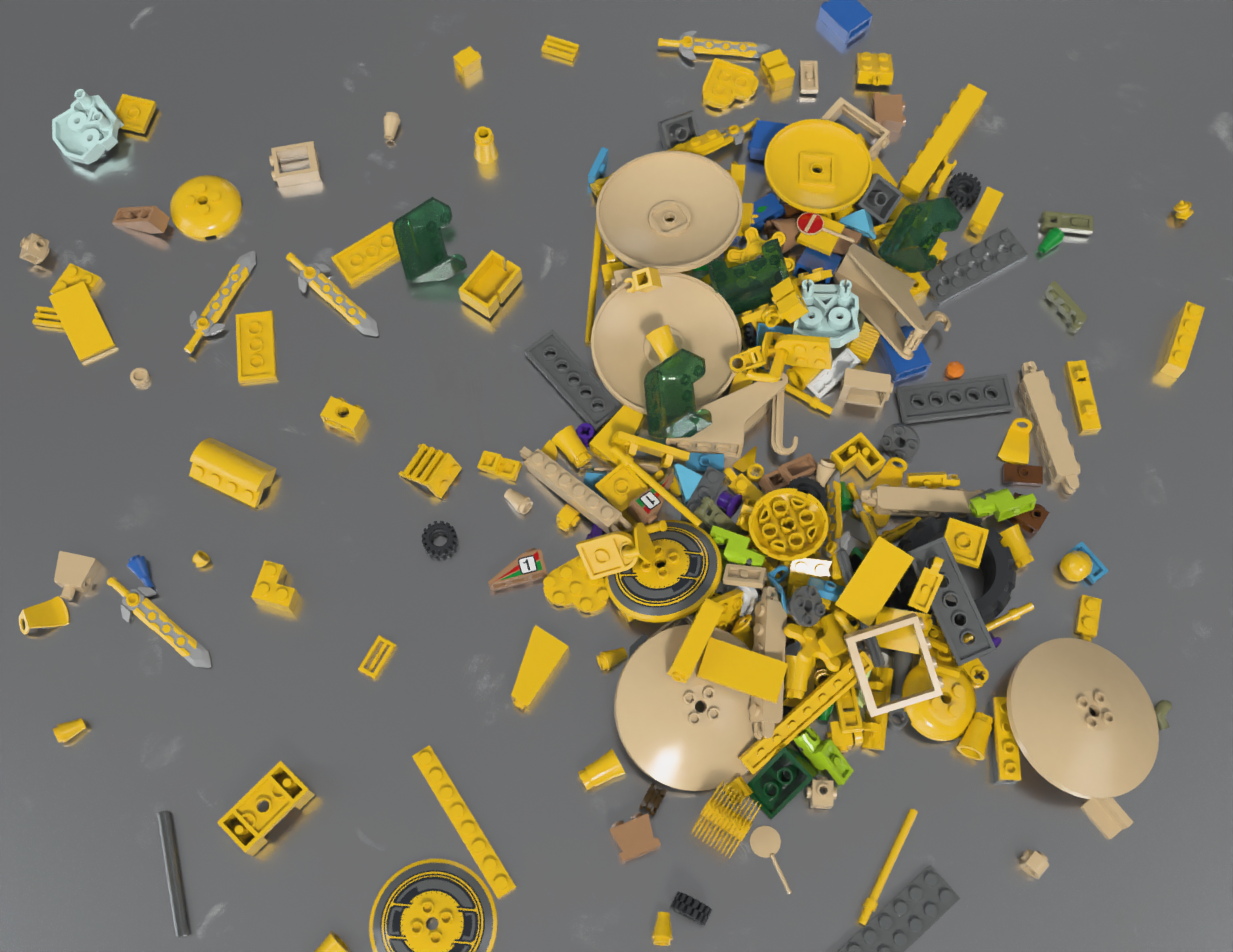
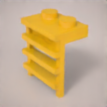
M419 444L417 446L419 450L405 470L399 472V475L427 486L436 497L442 498L462 467L450 453H443L442 450H435L434 447Z

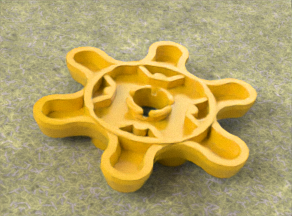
M749 227L745 231L747 239L746 248L742 250L731 249L727 253V258L730 262H736L742 266V273L737 277L736 284L740 288H746L751 281L759 280L762 282L764 290L767 293H772L771 288L777 285L774 279L775 274L780 270L792 271L795 267V262L791 258L782 257L779 252L781 245L786 240L784 233L776 232L771 239L762 240L757 229ZM759 255L766 257V263L762 266L757 265L755 261Z
M822 618L810 627H803L793 623L784 627L783 632L787 637L800 642L802 647L797 653V658L802 663H809L812 658L816 657L822 659L830 671L837 672L840 669L841 662L837 656L829 658L818 644L819 639L816 636H824V629L820 623ZM848 649L843 654L849 655Z

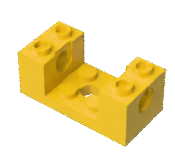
M280 760L217 823L245 853L254 856L268 842L264 836L294 807L300 810L315 794ZM262 801L269 802V809L266 812H260L258 809Z

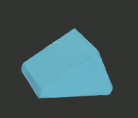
M864 208L840 219L839 222L845 225V228L856 230L862 233V236L870 239H876L871 216Z
M678 463L674 465V474L684 505L686 506L702 479V475Z

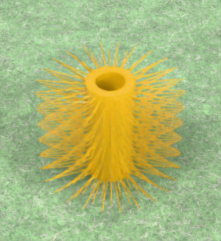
M723 780L704 806L691 834L698 827L700 821H702L696 832L697 835L705 824L699 836L700 839L710 822H712L702 842L708 836L713 825H716L706 844L710 841L718 827L719 830L715 834L711 845L723 829L714 849L725 832H727L718 850H720L729 834L731 836L725 844L723 851L734 836L735 839L726 852L727 855L738 839L736 846L730 854L731 857L740 841H743L751 828L752 821L761 805L750 821L748 819L757 803L746 819L744 817L753 801H751L747 810L741 816L750 797L738 814L737 812L746 795L737 806L735 812L733 809L740 800L742 793L731 807L737 796V791L726 807L725 805L730 800L735 787L727 796L731 788L730 785L719 802L718 800L727 786L726 783L721 792H719L724 782Z

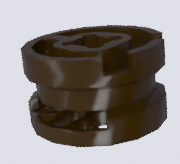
M654 783L649 787L639 807L640 810L646 808L645 810L653 817L667 793V790L663 788L661 790L656 788L655 790Z

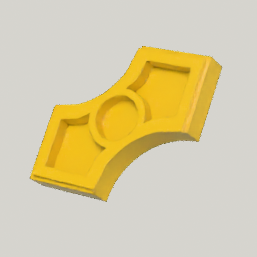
M834 613L823 616L820 623L824 629V636L820 638L818 644L828 657L832 658L844 653L847 649L843 641L845 630L835 619Z

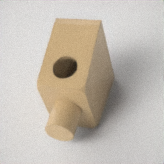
M59 551L54 582L63 587L60 597L73 600L76 590L87 592L102 564L96 558Z

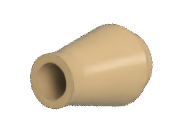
M387 112L383 117L385 139L394 140L401 122L400 116L397 113Z
M821 458L817 463L815 481L819 482L824 488L836 469V463L826 458Z
M512 488L508 489L504 494V498L510 502L518 513L526 514L532 508L533 502L530 497L516 492Z

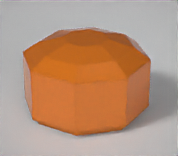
M958 361L950 362L945 369L946 377L951 380H959L965 372L963 364Z

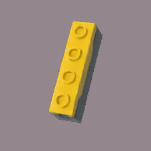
M994 697L989 701V714L993 718L991 743L994 783L1015 784L1021 780L1019 746L1009 723L1007 697Z

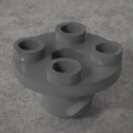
M896 423L884 431L881 445L891 457L907 460L918 452L920 439L912 427Z
M801 586L787 600V612L792 615L795 622L800 626L810 627L815 625L825 613V606L822 604L821 596L815 586Z

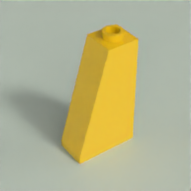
M623 405L589 443V450L609 466L616 468L621 464V460L611 452V449L617 446L625 453L626 447L612 443L613 435L618 431L637 436L646 414Z
M708 598L704 600L667 673L672 679L686 684L725 608L724 606Z
M537 625L532 630L511 694L514 701L513 704L521 710L524 708L530 710L569 652L568 645Z

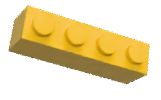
M1187 301L1181 308L1160 369L1161 373L1178 378L1184 372L1205 307Z

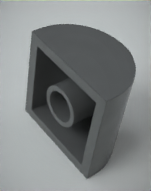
M691 110L658 122V133L665 151L675 147L677 144H683L693 137L700 136L694 111Z
M873 174L868 188L855 204L862 209L864 208L878 222L885 224L904 194L879 174Z

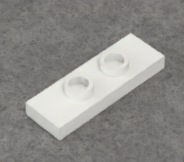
M847 347L832 361L831 370L824 369L808 384L807 388L816 397L821 399L842 380L845 369L855 368L861 362L860 359Z

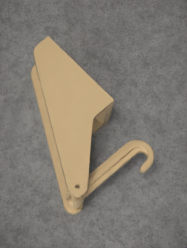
M853 243L849 247L833 279L837 285H840L842 280H845V284L847 280L852 282L851 292L859 297V310L902 358L907 360L913 358V351L918 348L936 321L942 322L945 325V331L950 329L951 322L949 318L940 311L929 312L925 318L923 317L910 293L916 282L915 280ZM898 311L915 328L907 339L895 319V314Z
M782 373L780 380L774 383L758 381L671 420L667 426L665 445L690 453L724 454V457L740 458L744 444V434L772 409L771 446L780 455L792 454L797 449V436L793 438L790 448L783 446L784 391L788 383L787 375Z

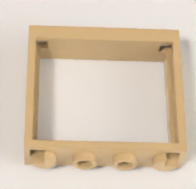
M840 97L821 119L835 122L841 114H844L879 140L869 149L871 160L874 161L882 148L885 149L890 143V131Z
M915 613L843 635L870 717L943 695L941 688H944L941 676H937L935 669L938 668L934 656H930L928 649H931L929 638L924 637L922 629H925L922 617L918 618ZM913 624L933 688L876 706L855 642Z

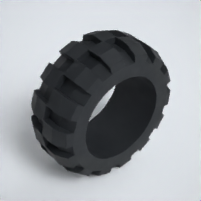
M941 512L939 517L929 515L918 521L912 529L907 530L897 547L907 553L944 537L949 518L981 528L984 527L980 525L981 519L969 514L966 518H960L957 512ZM993 527L988 532L980 562L984 576V591L982 597L974 600L985 624L994 620L1004 610L1011 599L1010 594L1015 588L1016 572L1011 566L1015 562L1011 550L1008 546H1002L1000 541L1003 537ZM910 565L899 582L901 591L896 587L897 595L895 597L903 610L908 608L913 612L924 613L907 605L918 582L915 572ZM945 599L949 607H953L956 602ZM930 607L928 613L925 614H930L933 625L939 627ZM957 614L954 617V622L956 625L962 626L965 618L963 615Z

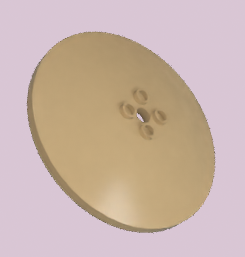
M683 151L655 152L626 163L614 172L604 184L596 206L598 230L608 249L619 259L638 269L651 267L658 269L659 273L684 272L713 261L734 241L740 229L743 214L741 193L730 174L723 167L706 157ZM667 218L674 219L672 222L665 221Z
M659 273L662 288L647 293L640 291L630 293L627 292V289L632 288V282L624 283L608 296L599 309L593 324L591 354L600 380L618 401L642 414L673 418L717 400L725 392L735 376V373L729 368L730 359L732 356L741 353L742 343L737 319L729 304L715 289L689 275ZM664 325L670 326L672 336L683 360L669 369L665 368L664 363L661 362L656 351L646 339L647 334ZM739 359L732 362L733 367L736 369L739 366Z
M682 625L655 634L641 644L630 656L620 674L616 687L614 701L615 721L624 748L644 773L672 788L688 791H706L716 789L723 780L722 786H725L726 783L729 784L740 775H744L748 769L738 757L758 739L754 736V723L750 722L751 695L697 677L706 646L686 684L675 681L667 674L690 625ZM714 628L710 636L752 651L737 637L719 628ZM699 700L705 706L701 713L695 709V704Z
M1058 638L1036 646L1018 662L1010 677L1007 690L1009 723L1022 753L1041 776L1069 794L1094 800L1115 798L1131 791L1143 782L1156 760L1159 744L1158 722L1146 689L1135 673L1121 659L1107 649L1092 642L1075 638ZM1089 707L1095 711V717L1090 714Z

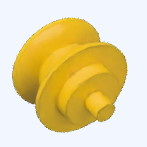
M1180 200L1173 208L1176 211L1175 217L1187 220L1194 213V210L1191 209L1192 203Z

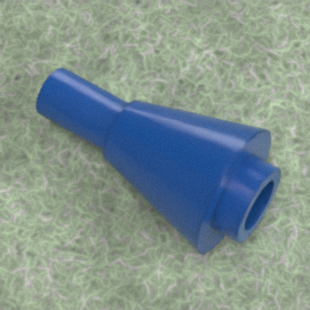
M135 555L128 560L127 567L142 580L145 587L153 589L155 586L149 577L145 556Z

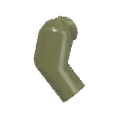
M1168 700L1159 701L1154 709L1160 730L1170 727L1166 720V715L1172 709V704Z

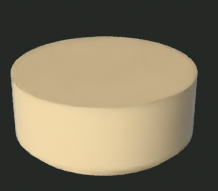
M142 367L134 369L130 374L131 382L137 387L146 386L151 379L149 372Z

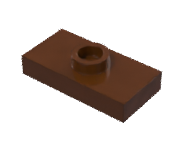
M1004 463L1003 483L1042 486L1043 467Z

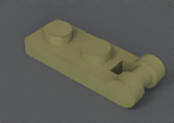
M1045 211L1041 214V219L1043 220L1041 230L1043 232H1048L1049 229L1054 227L1068 233L1091 235L1093 232L1092 215Z
M1056 281L1049 284L1045 291L1048 300L1053 302L1058 307L1060 313L1069 319L1072 329L1079 330L1086 321L1087 315Z
M703 497L701 500L702 504L694 511V514L710 529L714 525L737 534L741 532L742 529L721 511L711 498Z

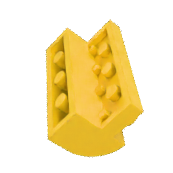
M212 437L201 441L190 458V461L193 462L189 474L190 477L254 508L259 506L263 490L272 485L276 472L275 467Z

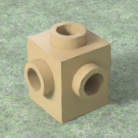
M33 233L24 237L20 243L22 249L19 258L35 265L39 264L49 253V240L44 239L42 235Z
M815 777V780H812L810 785H807L806 798H810V808L831 809L833 807V799L837 798V787H833V781H828L827 777Z

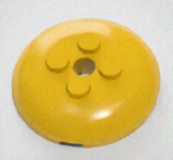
M201 175L187 180L175 191L170 203V215L175 226L185 235L198 239H205V237L213 235L217 237L224 234L236 224L242 211L241 196L237 188L227 179L216 175Z
M794 488L777 489L765 494L755 503L749 515L748 525L752 541L760 551L777 560L796 561L812 555L824 543L828 533V517L820 501L813 495L805 494ZM791 525L792 529L790 530L784 526Z
M917 665L911 669L902 686V698L933 688L926 668ZM935 671L936 675L941 676L944 688H941L943 695L903 707L904 712H907L912 721L911 725L923 736L936 741H949L960 737L966 732L971 719L975 716L977 700L974 687L963 671H961L959 678Z

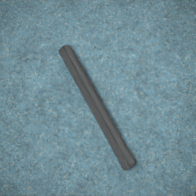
M841 551L836 554L847 586L854 575V571L847 552ZM858 620L861 629L869 627L860 620ZM876 636L865 639L874 667L877 668L885 665Z
M161 811L158 813V821L176 937L182 938L189 935L172 821L169 811Z

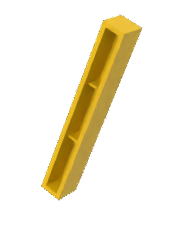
M970 83L965 89L962 88L957 96L959 99L952 102L949 108L950 112H946L941 119L942 124L935 127L932 133L933 137H929L924 144L925 149L918 152L915 158L916 162H912L907 169L908 174L901 177L898 183L900 185L899 191L904 196L915 202L919 200L941 167L944 158L949 155L982 106L987 92Z

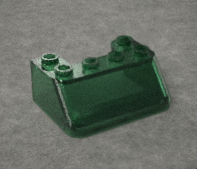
M949 196L909 204L900 213L879 248L878 254L883 260L908 273L933 270L938 259L935 255H929L941 233L952 232L959 227L963 216Z
M434 197L407 212L393 224V232L405 277L412 283L445 281L467 268L464 256L460 254L447 255L441 229L452 221V211L449 205Z
M778 238L767 241L762 245L761 250L764 257L728 268L726 261L722 258H715L707 263L715 293H719L725 299L734 315L756 309L767 303L772 304L771 297H773L771 288L790 277Z
M682 348L646 374L644 389L650 436L657 439L688 438L712 424L710 411L702 409L696 413L693 383L705 375L706 366L704 358Z

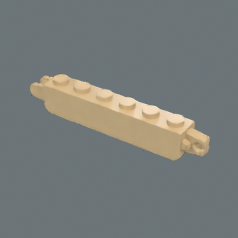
M1034 361L1025 362L1021 366L1023 379L1018 385L1024 404L1033 424V429L1052 481L1055 483L1061 482L1065 493L1072 495L1079 488L1080 482H1078L1077 476L1081 473L1080 464L1074 456V447L1069 442L1067 428L1063 426L1062 414L1055 404L1056 398L1054 393H1051L1048 377L1045 376L1043 370H1038Z
M524 446L519 451L521 457L525 459L524 464L527 466L528 471L605 533L621 531L618 529L620 526H623L628 531L634 528L632 524L623 518L620 511L540 449L532 452Z
M881 484L875 490L861 491L860 500L861 503L866 502L868 506H872L873 511L881 515L915 517L931 515L939 517L941 512H957L958 517L966 518L968 514L973 516L969 509V500L985 490L966 491L963 488L947 490L944 487L928 489L926 486L909 488L907 485L890 487L888 484ZM987 516L979 517L978 519L984 520Z
M767 586L763 588L761 601L756 602L754 609L755 626L753 629L754 646L752 651L785 662L786 635L783 629L786 626L787 613L783 608L782 602H779L778 590L775 587ZM784 680L776 704L751 696L750 722L754 723V736L758 740H761L763 737L766 739L771 738L774 733V725L782 721Z

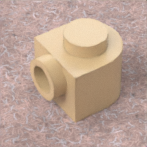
M1027 849L1022 854V861L1019 864L1024 871L1036 879H1039L1049 866L1048 858L1043 853L1036 850L1031 851L1030 849Z

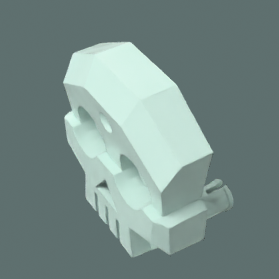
M78 89L74 94L77 100L71 104V108L52 119V139L71 161L90 164L98 160L105 150L109 151L118 143V130L124 124L99 95L89 96L83 89Z
M807 279L802 282L800 292L809 312L794 322L793 335L830 338L831 348H840L859 337L860 329L857 321L859 297L851 292L852 282L847 280L845 284V280H842L840 285L814 284L809 279L807 284Z

